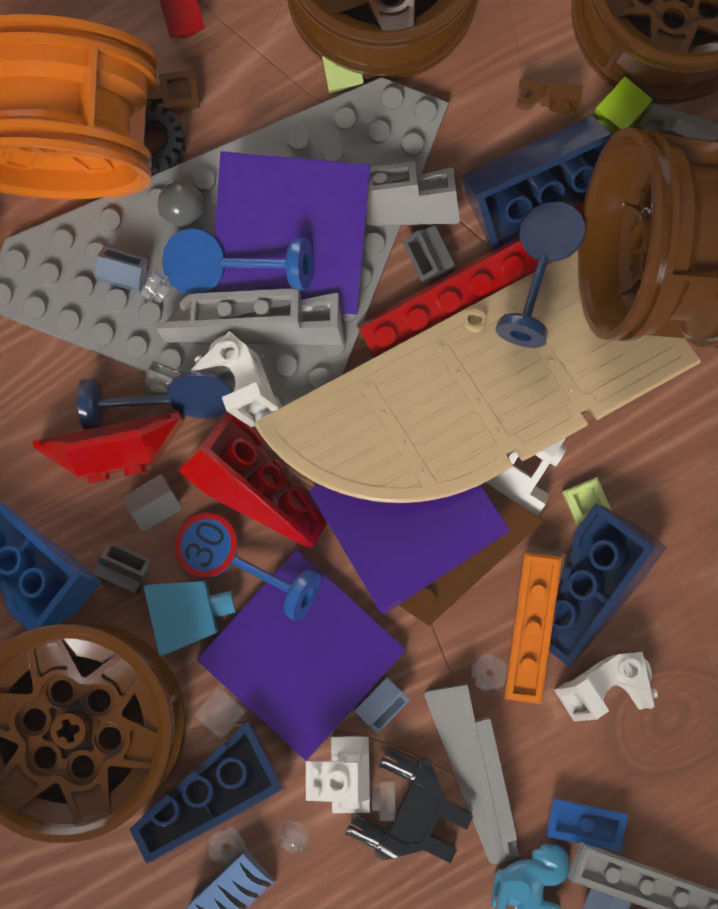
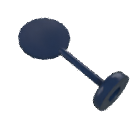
M547 202L530 211L520 225L519 238L522 246L532 258L538 260L523 313L504 314L497 321L495 332L512 344L529 348H538L546 344L548 329L541 321L532 317L547 262H558L570 257L580 248L585 239V222L581 213L573 206L563 202Z
M190 372L181 374L172 380L168 386V395L103 399L99 383L94 379L85 378L81 379L78 385L77 408L80 423L85 430L99 427L103 420L104 408L171 404L181 414L193 418L208 419L218 417L227 412L222 397L234 391L230 384L220 376L208 372Z

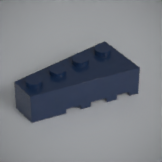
M250 721L243 724L231 738L220 745L208 759L185 777L172 792L160 800L130 828L131 834L146 864L165 857L287 790L254 724Z

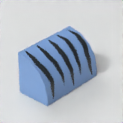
M245 848L190 900L187 908L247 909L276 881Z

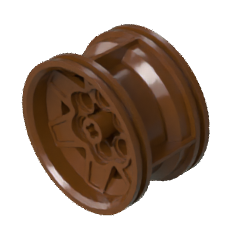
M571 0L572 26L579 48L592 69L613 88L625 76L652 99L651 103L657 104L687 103L707 97L718 91V39L704 45L690 47L695 34H711L718 38V0H651V3L648 4L641 3L639 0ZM698 8L709 9L714 17H704ZM626 17L636 21H646L649 19V37L637 30ZM672 18L678 23L679 27H667L663 19Z
M623 128L609 139L596 162L588 185L582 212L586 230L585 239L578 249V280L586 321L592 332L604 340L635 341L643 335L686 338L691 344L698 347L718 348V139L707 140L662 135L654 130Z
M82 622L36 628L22 633L0 646L1 825L21 836L48 843L81 842L107 834L131 819L158 793L169 779L179 760L185 737L186 715L178 681L162 656H159V653L151 645L137 635L122 628L102 623ZM73 656L94 659L103 663V665L85 677L79 670ZM31 673L33 692L31 694L15 693L19 685ZM61 680L68 681L73 687V695L69 701H64L57 695L56 688ZM98 689H103L110 695L111 703L107 710H101L94 704L93 696ZM134 693L141 707L144 725L125 717L123 714ZM34 708L42 710L46 716V724L42 729L35 728L30 722V713ZM69 722L71 725L78 724L80 731L75 733L74 736L68 729ZM107 727H114L120 731L121 743L119 746L111 747L105 742L103 736ZM7 739L18 744V750L13 757L11 756ZM43 746H49L56 752L57 759L54 766H48L41 761L40 750ZM80 755L89 756L93 760L94 771L91 775L82 774L78 770L77 760ZM110 766L133 768L122 783L110 790ZM57 783L60 785L65 798L44 792V790Z

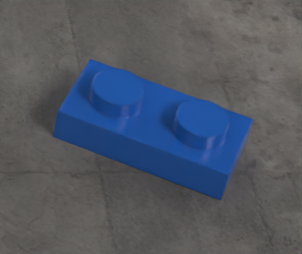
M552 797L545 835L555 839L579 844L582 842L593 847L621 852L628 814Z

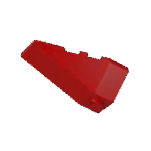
M227 411L192 450L178 471L211 498L311 549L327 524L326 520L303 489L292 485L283 473L286 466L280 458L276 460L272 458L263 446L265 440L256 427H250Z

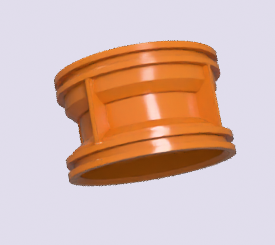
M40 14L0 15V193L41 199L98 200L102 197H125L147 189L151 184L152 154L144 146L147 95L156 86L155 71L157 57L153 49L129 33L91 21Z

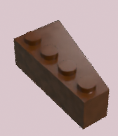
M486 482L481 484L507 524L510 532L398 606L430 626L534 531L543 520Z

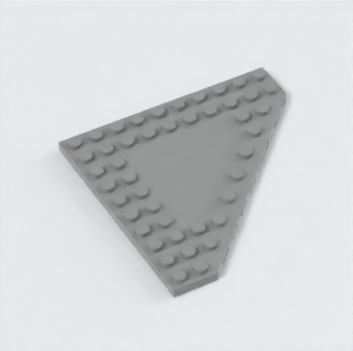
M381 77L151 176L150 186L139 193L119 198L102 197L9 237L5 240L0 252V316L172 382L173 379L181 374L190 373L191 369L197 364L194 361L198 355L204 357L209 352V347L212 343L165 342L156 330V324L160 320L166 322L180 309V302L188 295L181 293L173 287L165 276L162 265L163 251L169 239L181 230L196 228L205 230L215 237L220 151L371 164V167L415 161L418 176L422 175L449 103ZM175 181H184L198 188L203 196L202 216L195 224L189 227L174 225L159 215L157 207L159 194L166 185ZM365 225L358 314L341 313L343 345L246 344L259 355L272 392L280 400L282 407L344 374L360 333L357 324L363 322L366 318L402 225ZM103 247L148 259L146 268L148 272L141 293L97 281L94 277L96 258ZM233 373L219 375L230 384L234 391L236 382Z

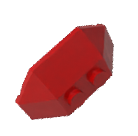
M179 411L32 440L33 448L81 479H88L89 484H95L111 480L110 474L124 471L125 477L147 473L146 467L157 463L184 423L183 415Z

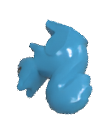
M542 844L539 849L533 850L531 859L517 860L505 869L497 870L493 881L491 907L506 909L507 905L515 906L514 909H563L554 902L544 900L543 891L544 886L558 885L569 875L570 859L567 852L557 844Z

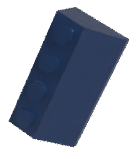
M593 116L461 175L469 204L492 251L519 237L520 225L525 216L535 207L547 202H563L574 207L585 201L596 162L604 146L611 138V134Z

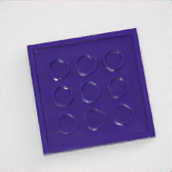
M220 151L215 238L222 246L225 258L286 259L290 242L298 237H306L312 244L314 270L309 289L306 291L300 290L301 300L338 293L341 313L357 315L371 164ZM225 267L222 279L211 290V293L293 288L287 280L286 268Z
M320 484L309 490L382 614H386L510 532L507 524L481 485L449 497L412 503H386L355 498L333 491Z
M296 550L274 575L290 584L303 571L311 570L321 576L318 594L305 616L299 621H293L288 618L283 610L287 592L267 582L199 656L197 661L307 761L406 649Z

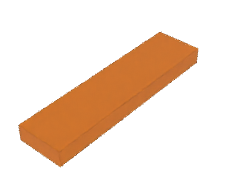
M528 551L523 553L504 699L542 704L562 557L559 555Z

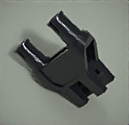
M388 745L384 755L397 761V763L382 756L378 767L408 781L407 785L409 787L390 826H386L384 829L355 813L351 819L352 825L349 824L345 836H349L375 849L374 854L381 860L393 859L424 850L451 864L457 852L456 845L433 834V828L440 816L467 830L473 819L472 812L444 798L430 759L424 757L423 759L419 758L416 760Z

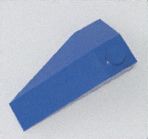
M0 500V589L6 599L4 603L9 613L28 631L57 625L77 613L101 581L79 561Z

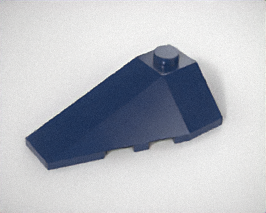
M595 503L574 533L571 543L573 547L568 564L564 566L561 578L563 580L556 599L549 651L568 667H572L644 580L667 548L639 525L599 503Z

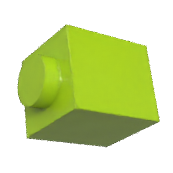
M624 76L598 105L593 117L612 137L623 128H631L645 113L652 99Z

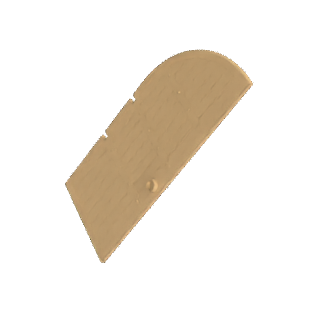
M577 250L570 257L558 262H552L546 266L532 317L541 321L548 329V338L544 346L538 348L518 346L504 340L495 332L497 321L504 314L523 313L534 273L257 420L254 422V426L267 444L287 464L305 477L328 489L355 498L377 502L412 503L430 501L462 493L485 483L513 467L508 455L515 451L521 461H525L588 426L582 414L590 410L595 419L599 420L701 363V360L685 338L643 335L635 341L604 340L597 337L590 329L582 308L578 280Z

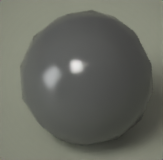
M175 181L166 185L160 192L157 207L159 215L166 221L177 226L189 227L195 224L202 216L204 202L203 196L197 187L188 182Z

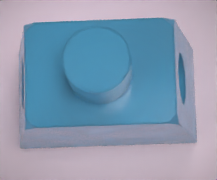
M207 581L143 586L159 656L169 654L218 633L216 617L236 613L232 591L211 595Z

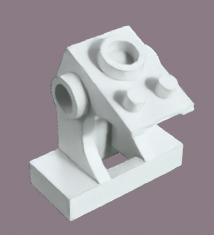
M230 331L225 336L217 338L210 345L209 352L204 357L198 355L194 361L197 364L191 369V372H208L217 376L233 373L236 382L235 390L222 397L226 410L250 427H253L254 422L282 408L280 400L272 392L259 355Z
M565 438L535 454L542 460L532 475L513 465L512 468L486 481V483L538 516L545 506L549 494L535 485L549 464L556 467L567 450V447L562 445ZM516 451L508 456L512 464L518 458Z
M643 652L606 657L572 681L565 682L554 690L574 722L596 720L609 712L604 703L606 692L615 685L623 688L630 695L639 710L655 707L653 698L658 697L657 690L650 688L649 681L652 679V672L649 662L644 659Z
M369 735L331 736L332 761H306V801L332 802V813H370Z

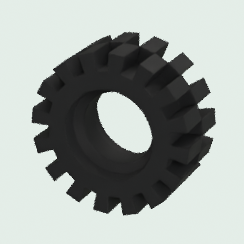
M146 105L145 131L148 129H158L166 136V143L163 149L152 154V167L150 170L151 176H153L154 173H160L176 166L175 163L177 161H182L184 158L182 152L186 151V138L178 119H175L172 112L168 110L166 113L163 107L157 106L156 110H154L151 105Z

